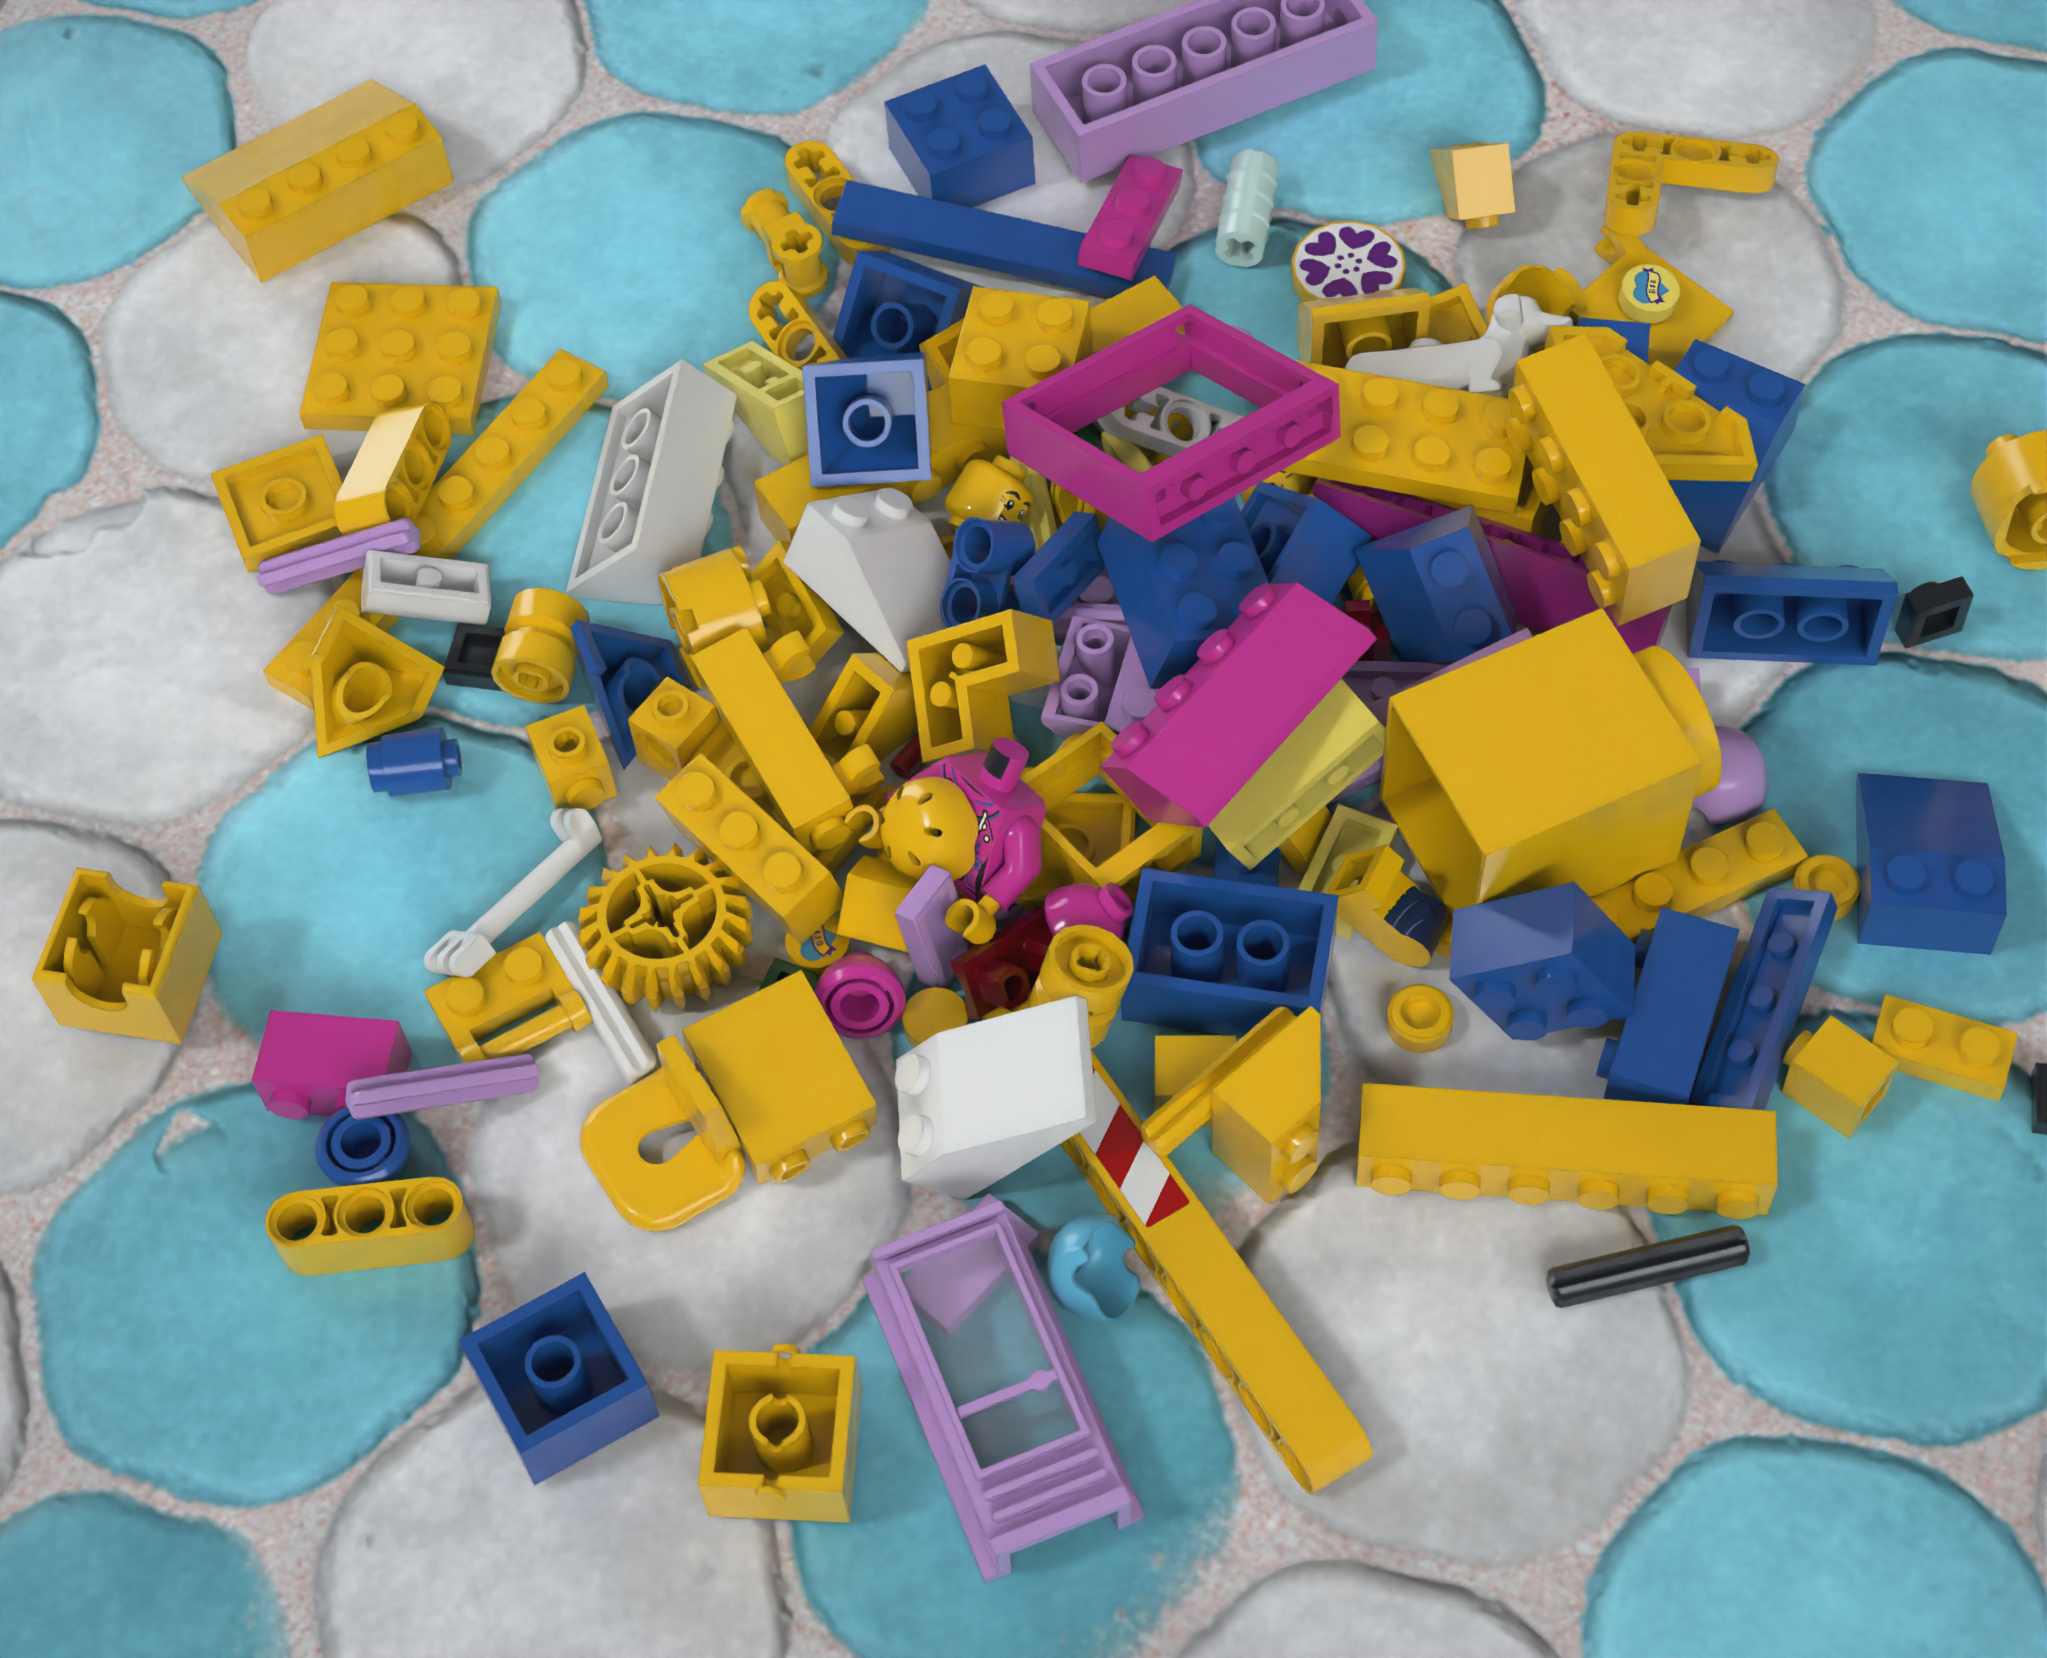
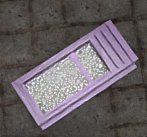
M1001 1200L871 1249L875 1273L862 1277L863 1285L984 1583L1012 1573L1010 1554L1109 1514L1112 1515L1118 1530L1144 1519V1513L1016 1219L1008 1220Z

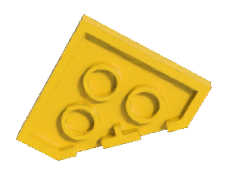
M1549 327L1545 340L1546 349L1581 334H1587L1667 480L1752 481L1758 463L1746 418L1728 406L1719 412L1694 395L1697 387L1695 384L1658 360L1650 366L1626 350L1625 347L1628 340L1609 327Z

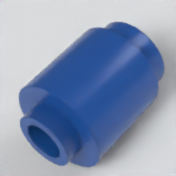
M443 728L382 735L381 742L368 743L366 747L368 775L374 793L388 791L390 797L450 790L452 787V777L462 775V760L458 740L456 738L447 739Z

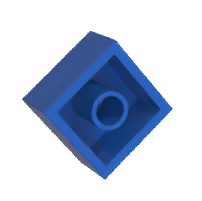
M986 64L884 101L889 149L918 196L973 208L1035 184L1033 136Z
M1575 882L1453 910L1449 980L1512 1040H1537L1550 1032L1575 1027L1596 1028L1603 1026L1609 1020L1633 1016L1636 945Z
M585 1272L459 1339L477 1380L534 1486L660 1417L648 1382Z

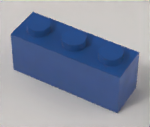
M1661 907L1654 931L1641 929L1635 949V967L1642 969L1637 986L1635 985L1634 1015L1614 1019V1021L1625 1024L1620 1041L1610 1038L1606 1039L1596 1072L1597 1077L1608 1080L1603 1099L1688 1105L1740 929Z

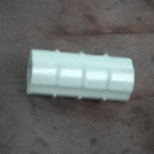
M1245 150L1238 152L1231 160L1229 175L1226 176L1227 186L1225 195L1222 197L1223 207L1221 216L1218 217L1219 228L1215 247L1216 255L1228 265L1250 267L1263 259L1265 244L1268 241L1269 222L1272 220L1273 201L1276 199L1275 189L1278 185L1279 171L1278 162L1267 152Z

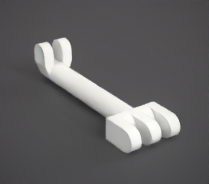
M558 808L554 810L550 817V824L563 843L466 931L450 930L426 952L424 956L425 968L431 973L470 977L496 954L490 944L602 842L598 827L588 811L579 808Z

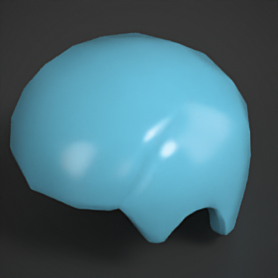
M1088 1210L1074 1216L1055 1235L1049 1249L1047 1261L1048 1284L1054 1299L1060 1306L1073 1314L1107 1323L1118 1322L1130 1311L1140 1289L1141 1281L1139 1275L1132 1272L1124 1261L1126 1250L1136 1246V1242L1125 1230L1118 1226V1221L1113 1214Z

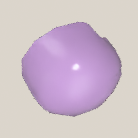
M1714 726L1722 758L1721 780L1717 788L1694 798L1692 806L1701 810L1709 823L1723 825L1745 820L1758 810L1764 803L1769 784L1766 763L1752 737L1732 727Z

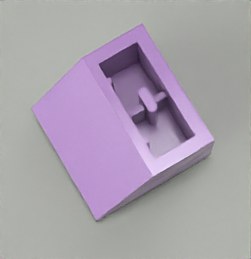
M1072 616L1058 661L1061 681L1052 683L1041 715V722L1063 740L1076 733L1084 734L1101 721L1118 735L1133 722H1142L1157 705L1154 702V698L1160 689H1150L1128 626Z

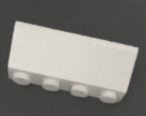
M681 359L613 405L566 589L567 594L576 599L660 605L663 603L658 585L660 573L699 559L705 536L712 526L713 514L711 509L715 491L724 475V468L721 465L726 443L734 431L735 423L732 417L737 394Z

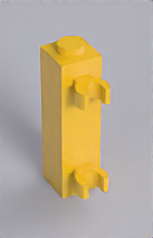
M744 627L691 655V660L704 691L710 701L716 705L720 718L789 834L810 854L817 850L832 849L841 844L848 837L849 833L852 832L844 822L846 815L853 808L850 797L855 794L860 795L871 792L886 782L879 770V767H881L880 762L869 744H864L848 752L838 764L831 767L781 685L784 681L801 679L816 669L815 664L808 655L811 652L798 630L782 636L768 651L762 653L748 629Z

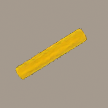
M1284 1006L1274 1009L1141 1124L1140 1129L1142 1133L1140 1136L1146 1145L1159 1156L1171 1153L1212 1117V1090L1295 1020L1297 1016Z

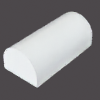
M367 550L361 588L362 612L481 626L486 625L491 609L489 564Z

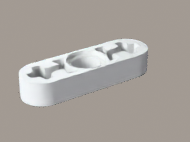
M1158 387L1128 403V408L1136 412L1130 419L1124 416L1125 409L1121 407L1098 419L1102 428L1114 437L1172 457L1242 419L1244 416ZM1155 407L1157 408L1153 416L1147 414ZM1170 413H1179L1190 421L1193 428L1191 441L1179 440L1171 433L1168 427V416Z

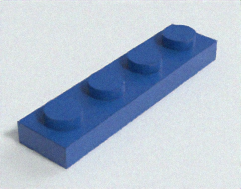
M1769 887L1688 1103L1690 1105L1765 1110L1838 909L1831 892Z

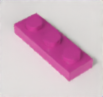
M1129 155L1080 245L1077 265L1132 280L1180 188L1183 169L1166 165L1155 158H1141Z

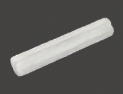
M564 921L558 927L551 928L546 933L545 940L573 988L581 996L590 1013L594 1027L626 1081L634 1084L658 1069L659 1065L656 1062V1056L614 987H606L601 982L600 976L603 969L593 968L589 970L585 958L589 950L583 949L579 945L578 936L580 935V929L577 924L571 921Z

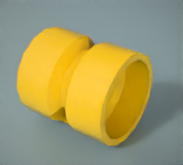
M531 588L516 594L504 628L506 635L502 638L491 670L493 681L511 696L527 702L549 704L565 699L570 691L576 671L574 660L578 656L570 627L576 620L590 623L588 611L579 601L553 589Z
M1082 924L1066 927L1054 936L1048 948L1040 974L1028 1000L1027 1008L1075 995L1087 999L1090 1045L1092 1049L1104 1041L1134 971L1133 956L1123 941L1105 929Z

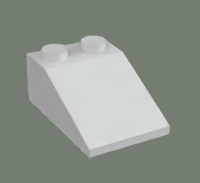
M893 487L807 503L783 562L901 673L910 671L907 640L947 629L941 617L940 600L946 586L951 562L932 522L913 506L911 499L906 494Z
M1075 995L942 1031L896 1060L895 1085L898 1093V1146L901 1157L902 1181L966 1200L1097 1122L1087 999Z

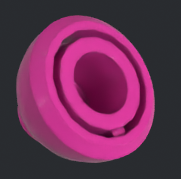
M1109 882L1103 887L1089 883H1073L1062 886L1046 896L1044 912L1053 936L1066 927L1082 924L1098 926L1113 933L1123 941L1125 936V920L1133 914L1134 910L1126 893L1117 884Z
M863 951L850 953L832 963L820 977L815 989V995L837 1034L847 1038L867 1039L888 1032L901 1020L906 1007L904 987L895 970L883 960Z

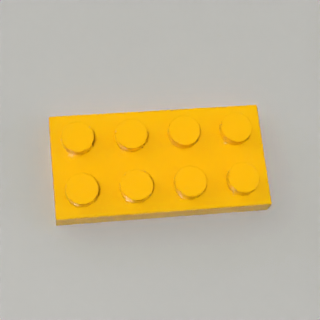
M1295 360L1339 384L1341 437L1281 471L1515 514L1526 453L1519 455L1515 452L1506 432L1505 421L1510 419L1511 414L1509 399Z

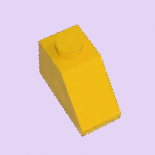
M1481 141L1430 149L1432 165L1448 218L1456 220L1465 219V229H1475L1499 225V214L1515 212L1509 143Z
M852 653L809 730L819 748L840 762L854 748L869 744L877 759L881 762L905 743L917 726L911 672L901 673L881 653Z

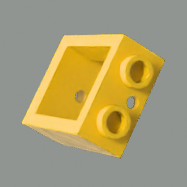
M1101 721L1084 734L1076 733L1068 737L1058 747L1054 755L1035 768H1024L1020 779L1044 799L1047 812L1099 775L1152 827L1097 868L1045 817L1041 828L1042 863L1065 886L1073 883H1089L1103 887L1107 883L1113 882L1126 893L1131 904L1136 902L1142 868L1169 872L1179 871L1201 855L1203 827L1150 822L1100 767L1114 752L1111 744L1117 736Z

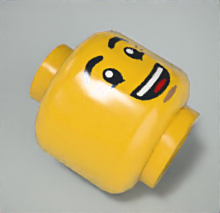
M997 455L992 463L982 459L969 461L944 501L945 508L949 515H951L948 525L957 531L961 523L970 517L1023 522L1034 503L1032 492L1023 483L1027 476L1026 471L1000 455Z

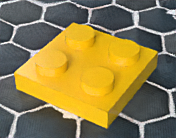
M323 434L210 473L248 573L259 570L258 565L263 560L343 536L337 526L334 515L335 500L343 483Z

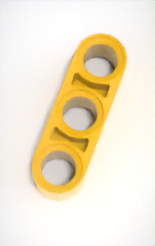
M434 401L381 412L375 417L335 500L334 515L337 526L343 536L401 518H409L413 524L415 523L452 441V428L449 417L439 403Z
M424 1177L295 1191L277 1199L267 1211L265 1219L266 1232L283 1263L290 1271L298 1275L308 1276L447 1261L457 1258L466 1252L472 1244L475 1235L474 1222L460 1189L454 1182L444 1177ZM443 1212L452 1213L441 1224L435 1226L426 1225L429 1219L436 1214ZM384 1220L374 1231L358 1233L362 1226L368 1222ZM316 1227L306 1238L297 1241L291 1240L301 1229Z

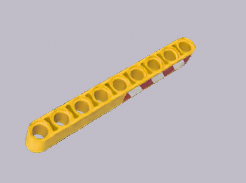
M1033 988L1029 991L1027 1000L1010 1011L998 1007L982 1016L983 1020L1027 1009V1003ZM1091 1051L1097 1122L1060 1143L1107 1212L1116 1217L1118 1226L1135 1240L1136 1246L1133 1249L1295 1480L1308 1494L1313 1495L1373 1457L1372 1447L1363 1428L1168 1156L1157 1155L1143 1141L1140 1136L1142 1133L1140 1127L1143 1121Z

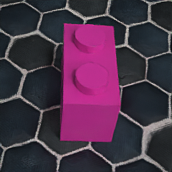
M270 1010L252 1082L267 1111H272L278 1116L288 1119H304L308 1114L332 1116L335 1112L346 1107V1087L351 1080L407 1072L412 1051L399 1021Z

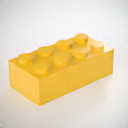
M1581 334L1517 360L1514 386L1508 391L1511 414L1510 419L1505 421L1506 432L1515 452L1519 455L1526 453L1535 470L1532 471L1533 483L1541 501L1545 505L1553 503L1562 520L1559 523L1560 533L1567 550L1574 557L1581 555L1590 572L1587 574L1588 586L1597 605L1600 608L1609 607L1618 626L1688 598L1701 540L1587 334Z

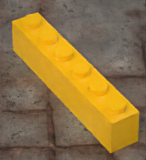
M1362 1083L1356 1186L1371 1187L1374 1191L1386 1195H1400L1410 1190L1440 1192L1443 1196L1455 1200H1468L1478 1195L1509 1197L1512 1201L1525 1205H1536L1547 1200L1578 1202L1583 1207L1595 1210L1610 1209L1617 1205L1648 1207L1649 1210L1655 1213L1666 1215L1679 1214L1686 1210L1714 1211L1722 1217L1729 1219H1748L1756 1215H1768L1778 1186L1776 1111Z

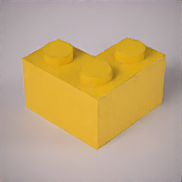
M1009 609L907 640L922 762L933 765L949 755L962 756L982 752L988 753L994 739L1008 738L1014 740L1008 696L1061 681L1052 620Z

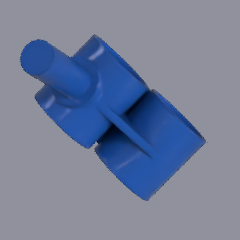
M970 517L964 520L957 528L953 541V554L946 586L940 600L941 617L947 628L1009 609L1021 612L1019 602L1015 597L1014 585L1010 583V579L1035 554L1036 544L1034 535L1027 525L1018 521Z

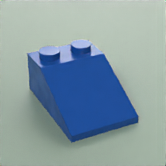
M1695 339L1675 372L1695 384L1697 387L1694 395L1719 412L1728 406L1747 419L1758 463L1751 482L1668 480L1701 540L1700 546L1719 554L1793 433L1805 384Z
M1858 773L1856 778V849L1860 892L1857 898V944L1991 955L2007 916L2005 856L1988 783Z

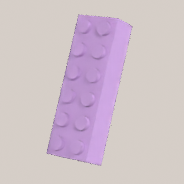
M1195 0L1030 63L1032 111L1079 182L1083 183L1122 168L1129 155L1141 158L1153 156L1374 70L1376 64L1378 20L1363 0Z

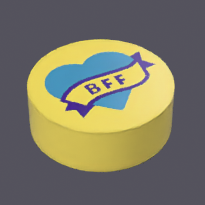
M1654 264L1638 265L1631 268L1625 274L1618 293V302L1624 313L1638 322L1651 324L1662 322L1673 313L1680 295V286L1676 277L1667 269Z

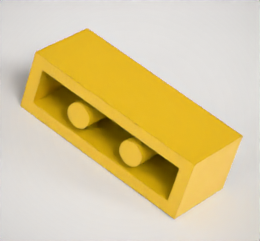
M701 752L654 796L673 825L697 848H701L712 862L716 861L728 877L732 876L744 892L800 945L806 942L842 906L844 894L831 872Z

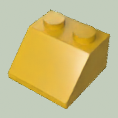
M1412 287L1397 290H1380L1374 293L1338 298H1321L1315 301L1298 303L1297 345L1301 361L1344 369L1347 362L1359 353L1408 348L1414 340L1428 338L1431 307L1429 292Z
M1312 1006L1308 1007L1212 1090V1153L1268 1205L1285 1190L1289 1193H1294L1301 1189L1313 1176L1318 1166L1317 1149L1320 1136L1319 1121L1321 1107L1320 1013Z

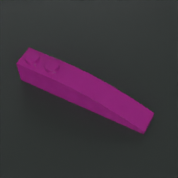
M1319 478L1314 483L1312 491L1315 497L1371 534L1370 540L1372 542L1459 510L1419 496ZM1477 515L1517 613L1518 623L1546 632L1601 609L1590 592L1587 582V574L1590 572L1581 555L1572 556L1564 543ZM1673 604L1618 626L1609 607L1603 609L1633 654L1647 647L1660 645Z

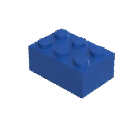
M1235 497L1154 542H1150L1109 517L1097 542L1150 689H1161L1172 678L1178 675H1185L1200 659L1197 656V650L1202 643L1218 630L1228 629L1242 613L1239 610V605L1252 590L1264 583L1269 584Z
M1142 868L1127 948L1133 956L1134 971L1121 1000V1020L1243 1037L1278 1007H1287L1298 1017L1308 1007L1312 1006L1320 1013L1322 1024L1336 937L1339 895Z

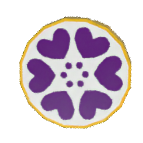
M1331 222L1311 230L1298 242L1291 259L1293 290L1302 302L1315 301L1321 298H1338L1374 293L1380 290L1402 289L1405 282L1406 265L1401 247L1390 234L1375 225L1362 222Z

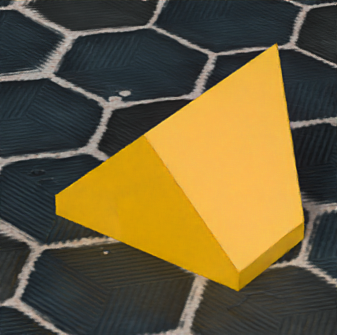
M337 605L310 657L318 758L420 719L425 712L445 666L341 605Z

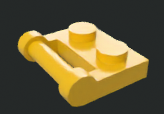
M540 931L496 953L472 976L461 977L454 975L424 990L431 1009L462 1063L519 1055L569 1028H572L576 1033L593 1024L585 1003L577 990L573 988ZM556 1001L557 1006L480 1046L477 1044L476 1041Z

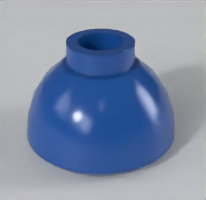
M346 1106L335 1112L320 1129L315 1144L316 1160L327 1178L339 1187L394 1181L402 1173L409 1157L411 1147L409 1131L400 1114L358 1120L352 1118Z

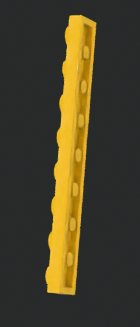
M559 349L430 489L414 523L421 532V537L419 538L420 549L416 553L409 555L452 560L607 390L609 383L606 372ZM364 568L353 572L263 670L270 686L314 710L310 657L334 608L337 605H341L385 632L401 617L361 611V588Z

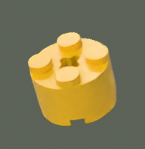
M2047 430L2028 433L2020 437L2015 434L2002 435L1994 439L1986 449L1987 458L1979 466L1971 482V499L1999 555L2002 554L2007 557L2010 564L2019 569H2047Z
M740 545L670 568L668 571L660 573L658 577L659 590L671 630L676 629L682 647L679 648L680 654L697 688H702V685L691 660V655L744 627L748 629L762 653L768 651L777 641L771 627L764 628L761 617L771 614L769 600L759 579L748 582L752 579L751 571Z

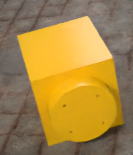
M1601 608L1390 696L1379 798L1394 823L1398 825V830L1440 901L1449 911L1453 921V910L1572 882H1575L1590 898H1593L1639 878L1645 873L1655 871L1677 861L1693 800L1717 788L1722 775V758L1717 733L1708 708L1697 686L1681 663L1670 652L1659 646H1650L1632 654L1604 609Z

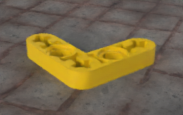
M1641 131L1621 133L1616 136L1613 143L1604 223L1610 230L1625 235H1642L1651 232L1656 226L1661 183L1743 193L1767 192L1775 184L1779 162L1778 154L1768 147L1751 143Z

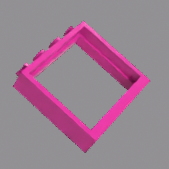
M1190 304L1002 402L1008 455L1150 542L1156 541L1341 437L1339 384ZM1183 324L1185 328L1184 335L1176 332V328ZM1190 370H1194L1260 407L1255 412L1141 474L1073 434L1077 430Z

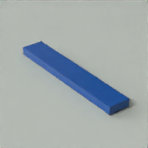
M847 180L832 219V235L1107 297H1114L1153 276H1156L1168 290L1177 253L1149 247L1133 279L1128 280L1077 265L1080 245L1087 233Z

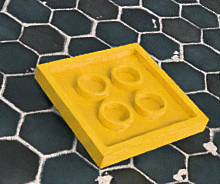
M331 282L299 412L304 429L369 431L375 417L381 412L434 401L445 409L450 420L452 434L474 435L502 303L498 287Z

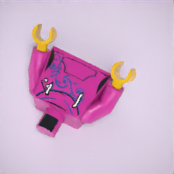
M1008 738L994 739L988 753L982 752L962 756L949 755L907 781L933 776L948 779L964 792L977 816L979 831L975 841V863L967 874L953 881L954 885L969 899H960L954 902L945 914L946 926L956 933L963 932V937L973 944H984L993 938L996 932V921L993 917L997 910L1005 912L1039 875L1042 868L1041 828L1047 810L1044 799L1020 779V775L1030 756L1028 750L1020 743ZM897 789L885 797L887 802ZM865 804L857 805L846 815L844 822L852 831L864 828L867 823L873 820L874 824L870 832L858 840V843L866 848L880 849L883 847L881 819L886 805L879 810ZM938 829L937 835L939 837L942 834L940 829Z

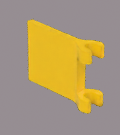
M1605 224L1600 229V233L1605 237L1595 246L1594 251L1603 260L1613 264L1584 291H1582L1575 278L1566 270L1557 267L1553 271L1561 276L1574 296L1575 306L1570 311L1568 317L1577 324L1579 317L1638 322L1627 316L1618 302V293L1625 274L1631 268L1642 264H1654L1670 271L1679 283L1680 295L1675 309L1669 318L1662 322L1650 324L1647 363L1650 366L1658 360L1675 371L1695 339L1706 343L1734 314V310L1651 251L1638 235L1620 234L1610 230Z

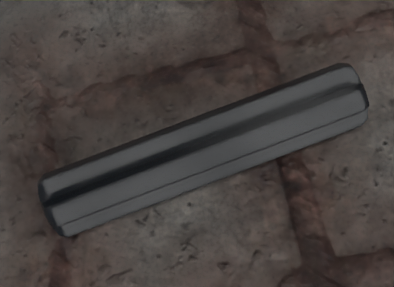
M1730 1225L1551 1267L1547 1271L1546 1284L1554 1306L1564 1308L1741 1266L1748 1262L1750 1248L1742 1227Z

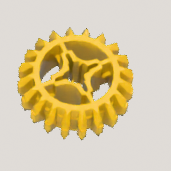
M676 842L668 855L659 856L658 852L649 844L645 859L636 862L632 857L624 853L622 860L623 870L617 872L603 867L601 876L603 886L588 887L586 895L588 906L579 909L578 921L581 931H579L578 942L581 948L589 950L585 958L589 970L593 968L603 969L600 976L601 982L606 987H614L617 993L621 991L624 1001L631 1008L646 996L649 1007L656 1013L664 999H673L675 1005L683 1011L687 1001L686 996L696 993L700 998L708 1002L711 995L709 984L714 982L729 987L730 980L732 979L730 968L744 967L746 960L744 947L751 946V941L753 940V930L750 924L753 913L750 901L746 900L745 892L732 876L728 877L716 861L709 863L707 855L701 848H698L685 858L682 848ZM637 908H639L634 915H632L630 918H628V916H629L633 911H635ZM655 917L659 918L664 927L659 926V922H656ZM710 925H712V928L710 929L709 933L707 934V929H706V928L709 927ZM668 927H672L673 933H676L677 937L672 935ZM707 934L699 944L691 949L697 939Z

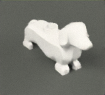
M1508 294L1500 297L1495 302L1494 313L1492 314L1489 327L1485 335L1479 340L1443 345L1432 338H1420L1414 340L1408 348L1363 352L1354 355L1347 362L1344 369L1507 398L1509 389L1514 386L1516 361L1531 355L1533 348L1545 345L1550 326H1573V320L1570 317L1542 312L1537 301L1529 296Z

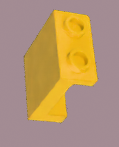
M802 970L682 1029L685 1052L695 1065L697 1071L702 1072L713 1094L721 1104L741 1146L749 1158L752 1174L758 1184H762L774 1178L776 1183H782L795 1178L810 1167L811 1158L834 1147L836 1152H843L863 1142L871 1134L869 1128L877 1123V1104Z

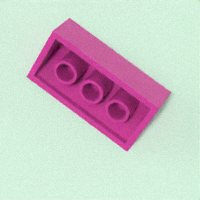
M1264 583L1252 590L1239 605V610L1242 613L1228 629L1218 630L1202 643L1197 650V656L1200 659L1185 675H1178L1172 678L1157 692L1154 698V702L1157 705L1142 722H1133L1116 736L1111 744L1114 752L1100 767L1150 822L1206 828L1377 640L1375 635L1368 628L1299 583Z

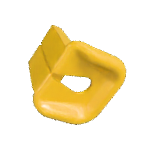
M675 1035L656 1044L661 1067L594 1107L585 1118L580 1131L579 1141L582 1156L617 1212L630 1225L651 1232L667 1231L676 1228L727 1199L742 1183L746 1169L745 1156L739 1139L721 1104L697 1071ZM689 1121L697 1132V1135L667 1162L651 1164L640 1157L639 1146L642 1140L653 1132Z

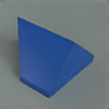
M576 620L570 629L583 677L621 766L625 770L637 755L628 723L629 717L666 677L671 678L688 689L692 685L671 640Z

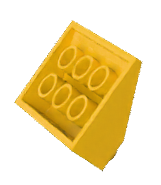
M373 79L181 176L186 188L260 283L454 182L442 135L413 102Z

